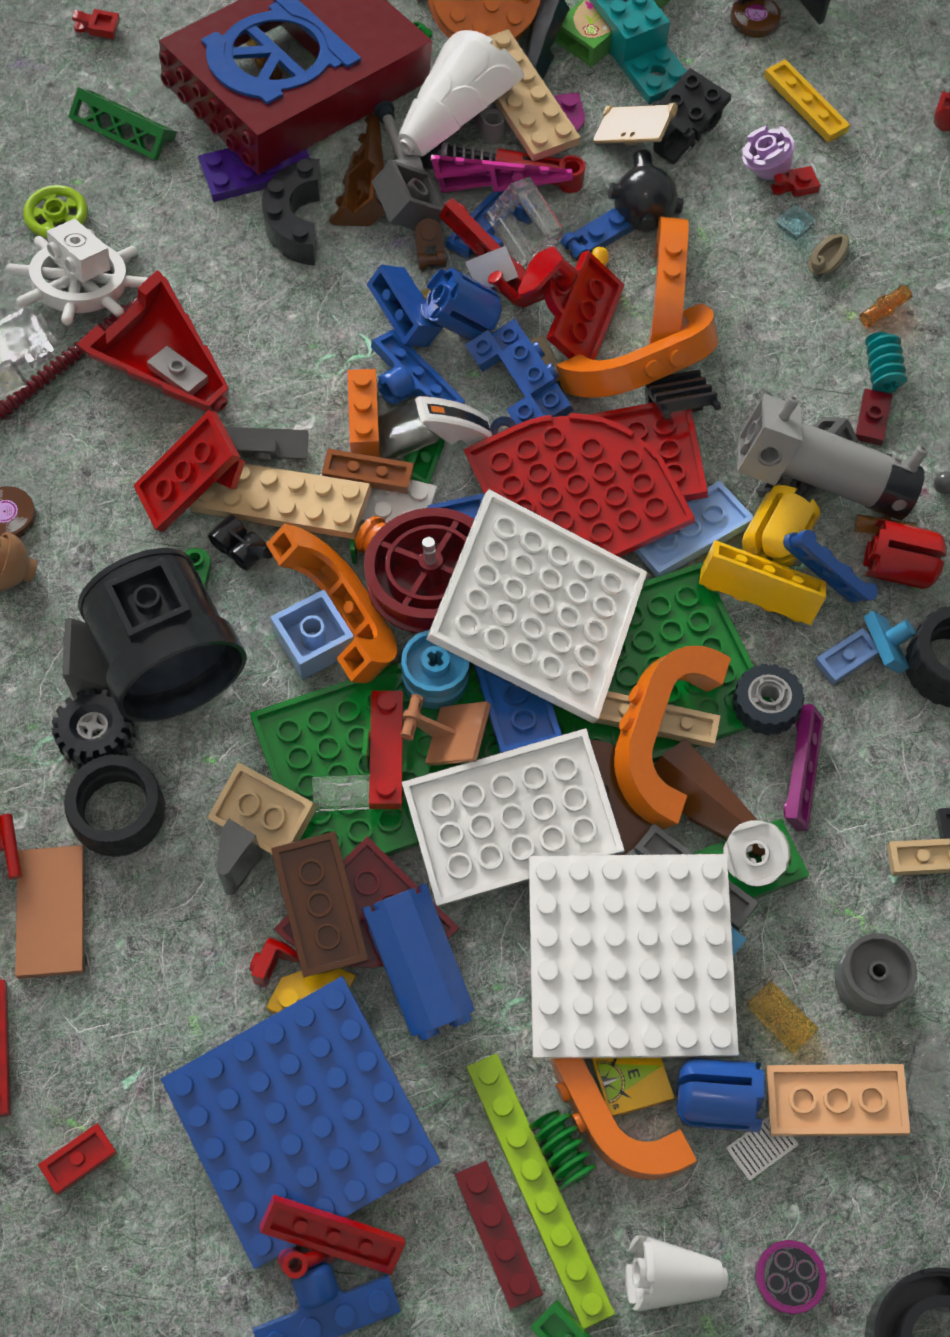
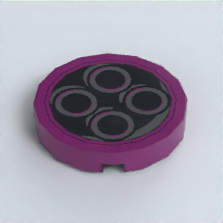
M784 1240L775 1242L762 1252L756 1263L754 1279L762 1299L768 1306L779 1313L795 1315L807 1312L819 1303L826 1289L827 1275L822 1260L812 1248L803 1242Z

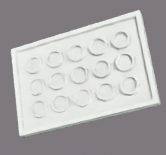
M586 728L482 758L476 762L465 763L402 782L438 907L528 881L529 856L616 855L624 852Z

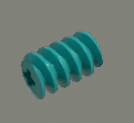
M875 332L868 335L865 339V345L867 346L866 353L868 355L872 390L888 394L893 393L898 387L903 386L907 382V376L904 374L906 367L903 364L904 357L902 355L901 338L898 335L886 332Z

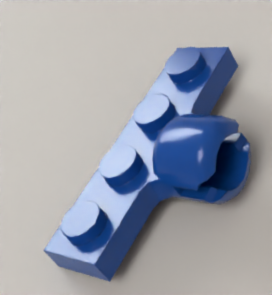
M394 329L372 340L371 348L391 368V370L379 375L377 384L381 397L388 404H399L411 396L435 397L465 404V400L411 346L404 345Z
M321 1262L308 1268L302 1277L292 1278V1286L298 1301V1308L292 1313L254 1327L253 1334L254 1337H339L399 1313L401 1310L388 1274L352 1289L341 1290L332 1266L328 1262Z

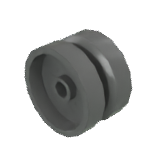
M871 933L858 938L840 958L835 970V987L841 999L852 1010L867 1016H881L893 1011L913 990L917 980V965L910 949L899 939L887 934Z

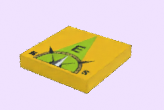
M590 1058L601 1095L613 1117L674 1100L662 1058Z

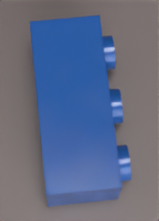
M380 265L366 285L404 345L429 347L443 327L424 318L422 315L421 303L426 305V300L405 267Z

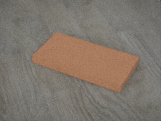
M83 845L18 850L22 877L17 879L15 976L17 979L84 974L85 848Z

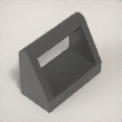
M228 819L221 828L217 872L224 891L228 895L236 893L262 857L256 835L231 819Z

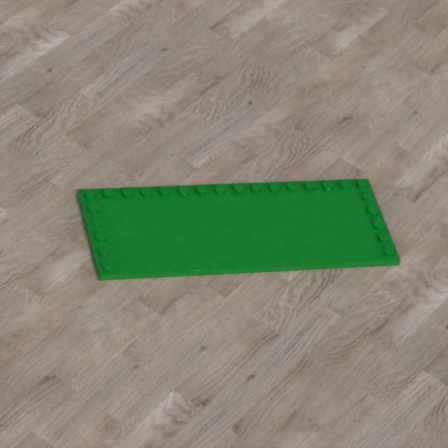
M703 562L644 581L608 691L629 696L631 690L637 685L639 678L648 666L679 648L704 646L715 649L731 658L723 685L706 692L688 682L677 681L673 686L668 704L720 715L716 740L749 729L745 728L742 725L743 723L737 719L736 711L733 710V697L738 680L741 679L745 671H749L754 665L718 592L711 591L704 585L699 584L700 571ZM401 662L386 667L373 681L368 683L351 682L349 679L250 712V718L273 781L319 805L300 840L335 831L342 859L350 854L367 836L387 856L419 846L403 785L401 809H369L370 773H364L362 762L364 729H369L371 736V691H403L402 717L404 711L408 710L411 699L405 693L402 684ZM469 662L468 688L463 697L453 705L484 702L476 672L471 662ZM763 697L765 701L772 702L770 697ZM552 703L562 735L586 728L590 740L603 741L616 746L621 732L618 727L600 723L593 724ZM421 707L420 714L437 721L440 709ZM489 716L477 760L500 754ZM416 726L413 740H406L402 737V744L408 745L407 772L402 774V782L465 764L455 763L429 766L425 762L432 736ZM657 736L652 751L653 763L657 762L661 755L681 741ZM691 744V745L693 746V748H696V747H699V746H700V745Z

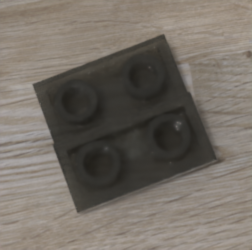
M416 401L383 414L378 418L379 440L383 458L394 460L439 441L438 435L421 423Z

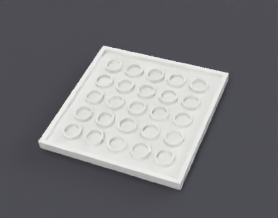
M489 489L483 497L426 640L594 724L599 719L647 571Z
M727 854L529 856L533 1059L739 1056Z

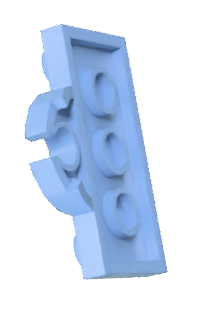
M721 481L707 488L708 498L686 501L695 517L696 523L634 551L656 577L673 572L707 553L714 540L724 543L747 530L754 516Z

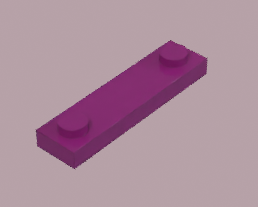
M803 704L800 716L796 722L797 740L788 800L784 802L783 806L785 819L796 831H808L815 787L824 717L814 704Z

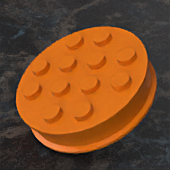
M428 0V5L435 23L448 38L456 32L464 30L491 36L509 29L517 41L532 23L541 0Z

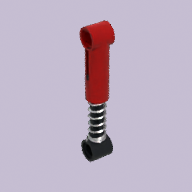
M443 141L424 156H419L425 169H433L431 155L572 169L573 180L551 183L550 185L559 186L566 193L579 192L584 185L585 162L576 155H568L562 159L548 156L533 162L526 152L498 148L495 154L492 153V150L483 152V148L480 151L474 150V147L465 149L464 145L462 148L456 147V144L450 146L448 142L445 143Z

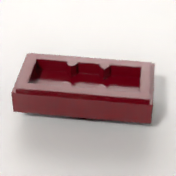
M864 389L855 430L859 441L882 446L893 394Z

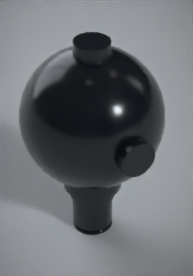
M641 149L633 155L634 167L626 172L618 183L612 182L610 184L608 198L614 200L615 209L625 217V221L631 224L633 229L652 231L658 228L660 217L672 218L673 214L679 215L682 211L684 200L683 198H678L676 185L669 174L652 164L650 151Z

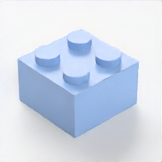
M324 589L270 617L275 637L302 680L338 662L337 657L354 640V635Z

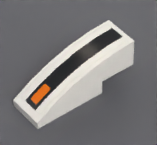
M419 396L415 399L421 423L451 445L462 440L467 445L472 446L493 436L490 431L488 416L470 406L435 397Z

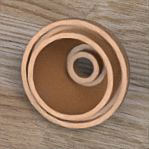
M5 532L0 536V592L12 589L21 581L30 583L37 569V560L29 558L25 544L19 537L9 532Z

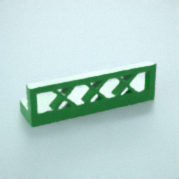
M79 87L68 118L154 160H158L164 141L174 142L177 131L105 96ZM82 101L88 104L92 114L86 118L78 116ZM108 113L113 125L105 129L99 117ZM127 124L132 126L135 136L129 139L124 138L121 127ZM149 134L157 137L152 151L146 149L142 139Z

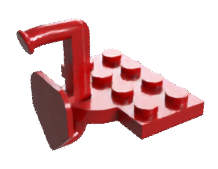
M554 246L539 252L531 260L518 291L503 278L501 271H494L488 277V283L492 284L515 306L524 308L545 299L548 309L555 316L546 339L568 359L579 354L591 360L596 359L625 285L589 250L581 253L574 268Z

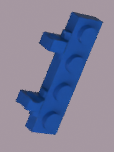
M532 186L499 192L493 191L470 216L503 247V240L494 236V231L508 217L513 218L516 216L519 221L528 225L536 217V208L529 204V201L526 199L532 193ZM454 232L446 239V247L466 259L474 253Z

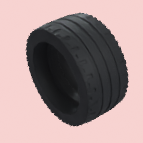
M112 754L93 759L78 769L67 785L64 796L67 821L77 839L95 853L108 857L131 855L149 845L162 827L165 815V801L160 785L154 774L144 764L134 758ZM122 781L134 783L141 787L146 797L144 810L137 820L127 827L114 831L97 830L86 821L84 813L86 804L94 792L104 785Z

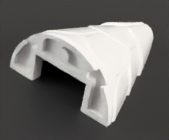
M464 30L453 34L443 45L428 77L419 91L417 99L413 100L399 132V147L405 155L424 156L458 131L462 125L487 108L497 98L519 83L525 74L513 56L505 48L500 51L491 44L493 39L482 33Z

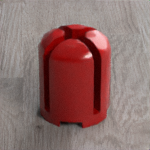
M877 519L873 526L879 528L872 540L867 541L864 553L863 566L868 567V571L863 576L919 589L930 588L941 576L945 562L941 559V557L945 558L947 553L944 537L936 531Z

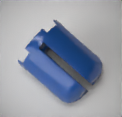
M452 267L447 271L440 269L433 275L426 286L430 289L426 305L421 303V313L424 318L468 341L473 340L488 329L489 331L495 329L501 316L502 304L500 297L494 290Z
M694 1057L685 1060L678 1072L676 1091L678 1097L676 1111L681 1122L690 1128L759 1133L762 1119H757V1111L761 1110V1102L764 1099V1070H760L761 1062Z

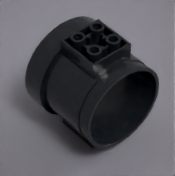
M155 548L126 556L95 575L87 583L79 596L78 610L85 620L86 627L107 669L106 684L121 715L129 720L137 722L160 721L200 707L226 690L239 677L245 667L247 655L233 626L228 620L220 617L206 587L195 570L191 558L181 550Z

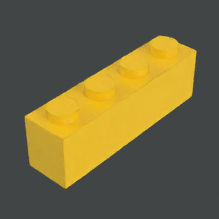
M714 540L700 571L699 584L704 585L707 589L728 594L741 602L747 601L755 604L765 611L782 614L795 622L811 625L826 599V581Z

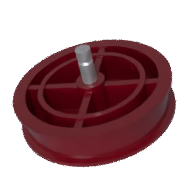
M422 508L395 517L377 531L365 553L364 574L372 605L387 622L401 630L415 634L430 630L475 519L451 509Z

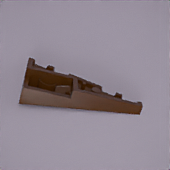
M372 112L365 118L367 123L365 134L361 133L358 137L361 146L358 151L353 152L342 182L345 186L343 196L336 198L335 203L338 206V210L329 218V222L336 226H371L386 214L381 202L376 197V191L372 184L373 179L384 168L380 121Z
M686 739L661 755L655 763L654 767L659 777L670 787L687 795L682 813L688 816L689 821L727 841L735 827L747 821L757 820ZM757 843L753 844V850L750 851L752 855L758 857L759 855L763 856L766 854L764 848H759ZM790 857L788 866L791 865V860H792L791 857Z

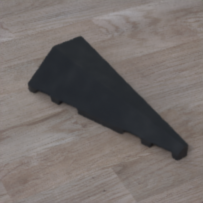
M541 0L537 13L529 27L525 55L542 80L555 57L550 48L570 10L565 0Z

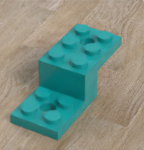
M589 0L612 29L611 56L648 104L663 99L687 72L667 46L670 27L669 19L654 0H626V2L621 0ZM658 72L663 74V76H659L657 74L652 73Z

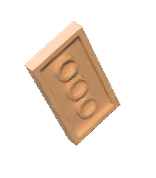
M904 1064L766 1066L770 1137L908 1136L910 1134Z

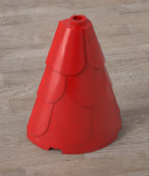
M158 270L137 288L138 301L111 326L103 331L96 325L77 343V347L91 359L121 371L132 379L162 390V393L166 396L205 412L211 410L219 413L229 401L227 399L229 387L208 346L203 345L189 315L183 310L167 278ZM168 346L208 375V383L195 394H188L171 386L148 369L147 361Z

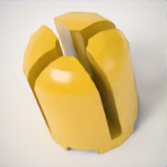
M786 485L773 486L772 490L764 496L743 535L742 546L744 551L791 568L795 565L797 558L784 547V536L788 533H799L803 530L812 531L821 515L819 506L814 499L809 503L803 497L795 494L797 488Z

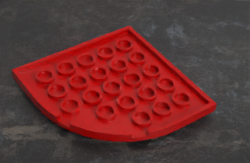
M569 413V416L552 417V415L541 416L517 424L463 449L484 495L490 489L618 557L627 555L696 523L690 507L659 453L648 442L646 443L636 436L631 429L606 418L577 413Z

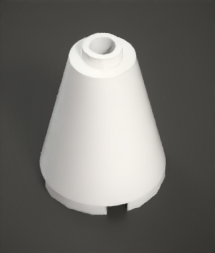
M643 1235L635 1236L629 1246L628 1253H634L633 1264H626V1291L629 1303L636 1304L633 1308L635 1311H646L716 1298L721 1295L722 1290L727 1288L728 1273L718 1259Z

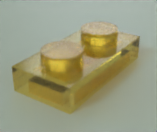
M771 980L746 1004L793 1053L819 1029Z

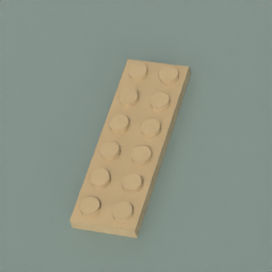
M509 29L488 36L493 39L492 45L500 51L505 48L513 56L525 74L519 83L497 98L494 103L531 160L534 162L580 145V135Z
M244 464L237 489H229L218 482H214L189 508L191 512L220 517L233 515L238 520L279 527L289 524L308 532L355 539L372 488L370 483Z

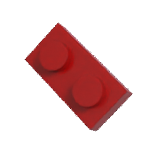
M96 1123L43 1160L38 1166L55 1194L59 1196L118 1153L101 1126Z

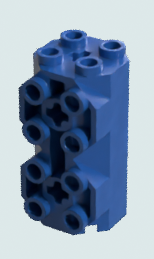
M426 883L417 887L418 894L415 888H412L373 904L375 908L373 912L370 906L362 908L369 934L376 952L382 961L399 1012L403 1016L410 1036L417 1035L421 1041L440 1034L438 1027L449 1024V1026L454 1028L471 1021L470 1013L475 1011Z

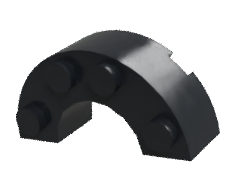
M301 159L284 167L267 183L262 197L265 231L273 247L276 246L282 251L283 256L306 265H315L317 246L315 223L304 221L294 213L301 206L320 201V159Z
M950 1268L922 1269L890 1284L881 1292L869 1312L864 1337H911L914 1324L925 1311L934 1309L946 1313L950 1312Z

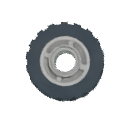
M761 664V666H753L749 671H745L737 682L733 697V710L736 711V717L743 723L742 725L745 728L751 729L752 732L768 736L770 734H781L782 731L791 729L792 724H795L799 718L804 702L802 683H799L798 677L790 673V670L781 668L779 665ZM763 697H770L774 702H767Z

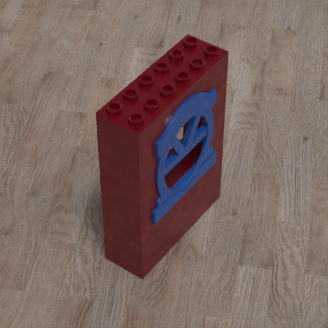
M238 0L160 39V53L158 55L161 62L160 78L163 85L168 89L170 88L177 95L181 103L186 104L199 120H203L214 135H218L231 151H234L242 158L247 167H251L260 175L374 112V108L380 102H392L423 85L430 73L432 40L387 0ZM281 25L317 58L316 62L308 70L304 71L265 33ZM251 40H254L259 45L239 47ZM269 57L258 77L247 74L234 61V59ZM277 64L292 76L287 79L269 80Z

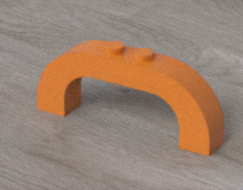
M660 217L654 255V258H657L655 294L648 345L681 330L688 250V219Z
M701 303L683 310L681 330L621 357L609 360H591L579 354L556 364L562 390L570 395L586 398L622 394L701 361L710 355L719 343L713 311Z
M284 524L266 543L267 547L279 566L303 573L321 590L324 589L354 635V640L337 657V660L351 682L368 683L373 681L397 655V643L390 626L372 605L367 590L355 572L334 549L310 532L293 525Z
M682 647L659 658L648 666L639 678L637 685L631 690L628 701L631 702L619 724L621 732L614 755L615 774L619 788L627 803L640 817L652 825L656 824L662 830L679 823L687 795L670 787L659 777L652 759L653 746L673 686L677 681L688 682L706 692L723 685L731 658L709 647Z
M583 1058L551 1059L553 1071L559 1082L555 1084L556 1090L563 1103L569 1101L574 1111V1114L571 1116L573 1124L577 1126L579 1134L585 1133L592 1148L609 1166L620 1173L634 1178L657 1180L679 1174L693 1167L697 1162L681 1129L662 1139L651 1142L638 1141L626 1135L616 1124Z

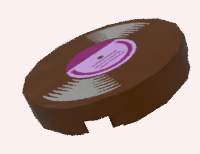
M753 0L742 5L736 1L731 10V24L734 28L736 25L739 28V32L743 35L753 38L765 37L769 35V32L777 30L781 19L780 8L773 0Z
M0 487V536L5 532H9L20 538L25 535L24 532L28 528L31 529L34 525L36 518L34 503L25 491L17 487Z

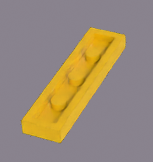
M786 59L765 70L764 78L828 143L849 131L850 124Z

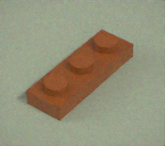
M328 448L321 474L326 477L370 483L371 488L408 494L414 471V463Z

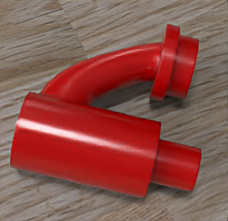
M287 1248L279 1254L277 1263L279 1269L290 1278L297 1279L302 1277L308 1268L321 1262L331 1264L335 1261L336 1257L312 1249L310 1252L302 1254L294 1248Z

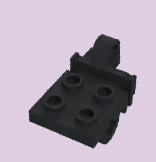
M689 68L657 104L669 105V103H676L678 109L675 117L671 118L661 142L653 143V152L674 165L689 147L693 148L695 146V140L699 141L701 139V134L704 130L710 132L714 129L722 116L723 109L731 101V94L692 68Z

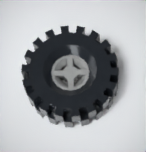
M89 689L88 695H84L83 691L76 693L77 699L72 700L68 697L64 700L65 708L58 707L56 710L58 717H53L52 720L54 726L52 728V735L61 755H63L68 764L72 762L74 768L80 769L87 762L98 757H104L105 755L119 754L128 756L126 748L133 749L135 744L133 738H136L134 721L121 715L109 690L102 689L101 694H98L96 689ZM97 731H101L97 735L93 736V734L97 733Z

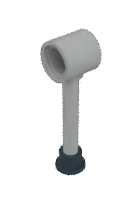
M389 101L380 102L374 108V114L385 125L397 159L394 161L423 170L419 156L405 155L399 147V132L394 122L395 108L393 103Z

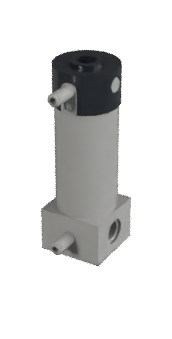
M765 393L762 395L738 436L737 472L774 486L781 475H785L900 521L909 515L918 501L924 483L925 471L922 466H919L928 454V450L924 446H918L908 461L891 454H884L802 422L801 407L797 406L799 401L795 396H788L787 400L783 401Z

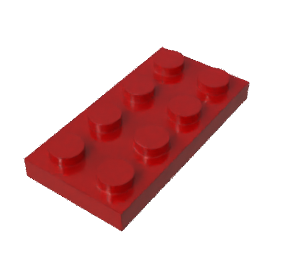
M208 410L133 485L155 530L164 532L240 458L216 412Z

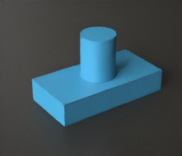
M875 611L865 615L864 620L884 666L899 674L909 669L910 667L900 644L916 634L912 624L905 619L892 628L889 620Z

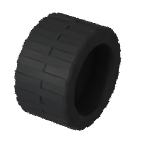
M944 606L928 614L918 627L916 634L906 649L905 658L910 668L905 670L911 681V685L913 688H916L921 696L937 705L950 707V670L941 665L935 658L930 643L939 639H950V606Z

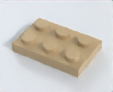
M238 762L207 818L222 827L228 819L233 820L255 834L259 847L272 854L271 848L300 840L319 805Z

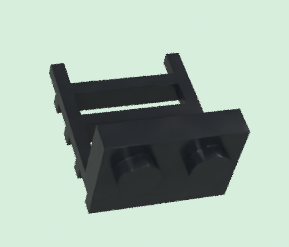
M700 370L671 374L645 385V404L654 402L664 419H670V413L688 409H692V412L703 410V407L710 405L715 410L721 409V403L717 399L716 391L712 392V386L706 384V378L701 377Z

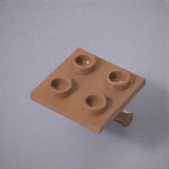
M412 694L408 710H405L403 713L404 725L400 737L406 740H413L416 726L432 736L425 762L429 766L476 762L491 704L486 701L440 707L437 721H434L420 714L424 697Z

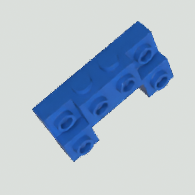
M515 318L493 333L488 329L465 344L482 372L502 360L504 366L525 398L506 409L516 425L546 415H552V417L566 416L574 411L555 380L559 378L555 368L551 363L545 365L542 360L545 354L537 341L534 343L530 342Z

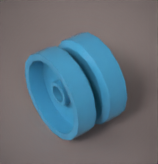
M427 630L418 633L410 639L402 651V684L405 693L410 699L412 694L424 697L422 707L440 709V707L455 704L463 697L468 688L469 661L426 640L430 631Z

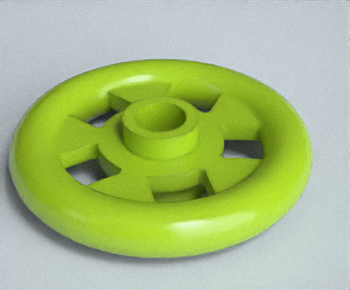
M51 185L37 190L27 199L23 208V219L27 227L36 235L47 238L48 230L55 228L54 224L76 219L83 225L88 215V206L85 198L77 190L63 185ZM58 196L67 197V200H66V202H63L61 199H59V198H57V197H58ZM41 201H46L42 209L37 207ZM77 208L76 215H69V209ZM41 216L46 221L42 225L36 221Z

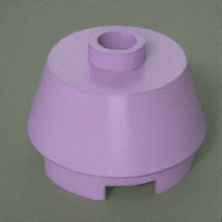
M764 126L748 136L749 142L745 148H742L743 161L759 178L773 180L774 175L779 173L785 174L789 171L793 162L794 139L784 127L780 126L779 130H768V127Z

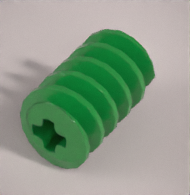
M555 1110L536 1119L529 1127L531 1130L541 1129L534 1138L538 1143L547 1142L542 1147L541 1152L542 1155H553L548 1160L547 1165L549 1168H559L554 1173L553 1178L555 1181L566 1180L559 1188V1190H563L587 1178L596 1168V1165H585L584 1160L590 1155V1152H578L577 1150L584 1142L583 1138H571V1135L578 1129L576 1125H565L566 1121L572 1116L571 1113L560 1114L559 1110Z

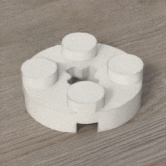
M755 820L744 822L735 827L725 843L723 854H727L728 870L734 877L751 886H762L776 881L787 870L790 860V846L786 836L776 825ZM755 843L758 844L759 848L765 849L766 854L762 856L761 862H757L755 858H750L748 852L753 850V844Z

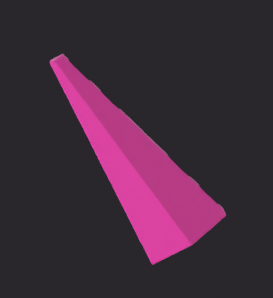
M431 155L434 173L439 181L442 193L491 185L494 192L573 180L572 169Z

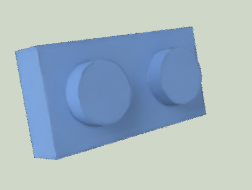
M861 628L816 657L814 664L830 683L835 685L880 654L872 637L864 628Z

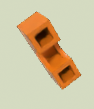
M376 369L347 370L350 452L380 457Z

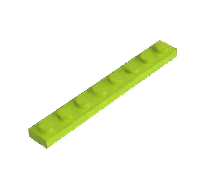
M495 1053L466 1066L467 1073L579 1324L584 1329H587L615 1315L544 1155H542L539 1144L534 1138V1133L529 1127V1122L498 1054Z

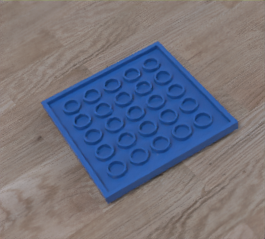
M343 976L160 1078L254 1270L278 1257L284 1249L297 1246L296 1244L260 1233L261 1221L273 1195L341 1217H347L441 1163L435 1148Z

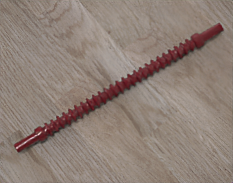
M138 296L127 305H120L124 309V313L138 301ZM110 313V319L104 318V323L99 322L98 326L105 331L119 317ZM74 342V347L68 346V352L62 351L61 357L56 356L55 362L49 361V367L45 365L43 366V371L38 370L37 376L31 375V381L25 380V386L19 385V390H13L12 396L6 395V401L0 400V419L5 420L7 413L12 415V409L18 410L19 404H25V399L31 400V394L37 395V390H43L44 384L50 385V379L56 380V374L62 375V370L67 371L68 365L73 366L75 364L74 360L80 361V355L86 356L77 347L78 342Z

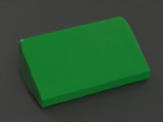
M424 427L419 428L411 435L402 461L414 463L411 480L430 484L445 440Z

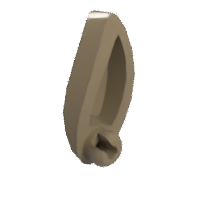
M835 234L822 240L809 258L808 267L810 271L817 275H824L838 269L849 252V237L846 234Z

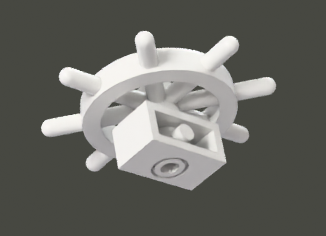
M76 219L48 230V242L41 236L35 237L34 244L41 251L34 256L30 265L8 264L5 268L6 272L10 275L30 277L33 291L17 298L16 303L19 307H26L40 300L47 306L63 312L61 321L64 325H70L73 322L75 313H90L107 308L114 316L120 317L124 314V309L116 301L123 294L125 287L138 288L148 279L146 277L126 275L124 261L138 254V249L135 246H130L116 252L101 242L95 236L93 230L86 229ZM56 264L60 267V268H51L52 266H54V265H56ZM111 270L113 274H108L105 272ZM43 278L56 279V280H55V281H52V282H50V283H47ZM96 284H105V286L100 288ZM65 288H68V289H69L68 292H64V291H61V290H63V289H65Z

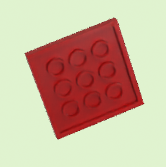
M654 402L588 414L617 422L631 429L636 436L653 446L668 466L686 501L708 498L692 409L670 413V419H664Z

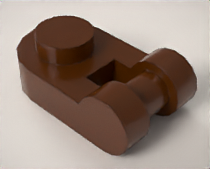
M426 218L421 220L414 229L419 270L428 269V266L437 265L438 268L446 267V255L440 224L434 219ZM435 246V254L426 255L425 247Z

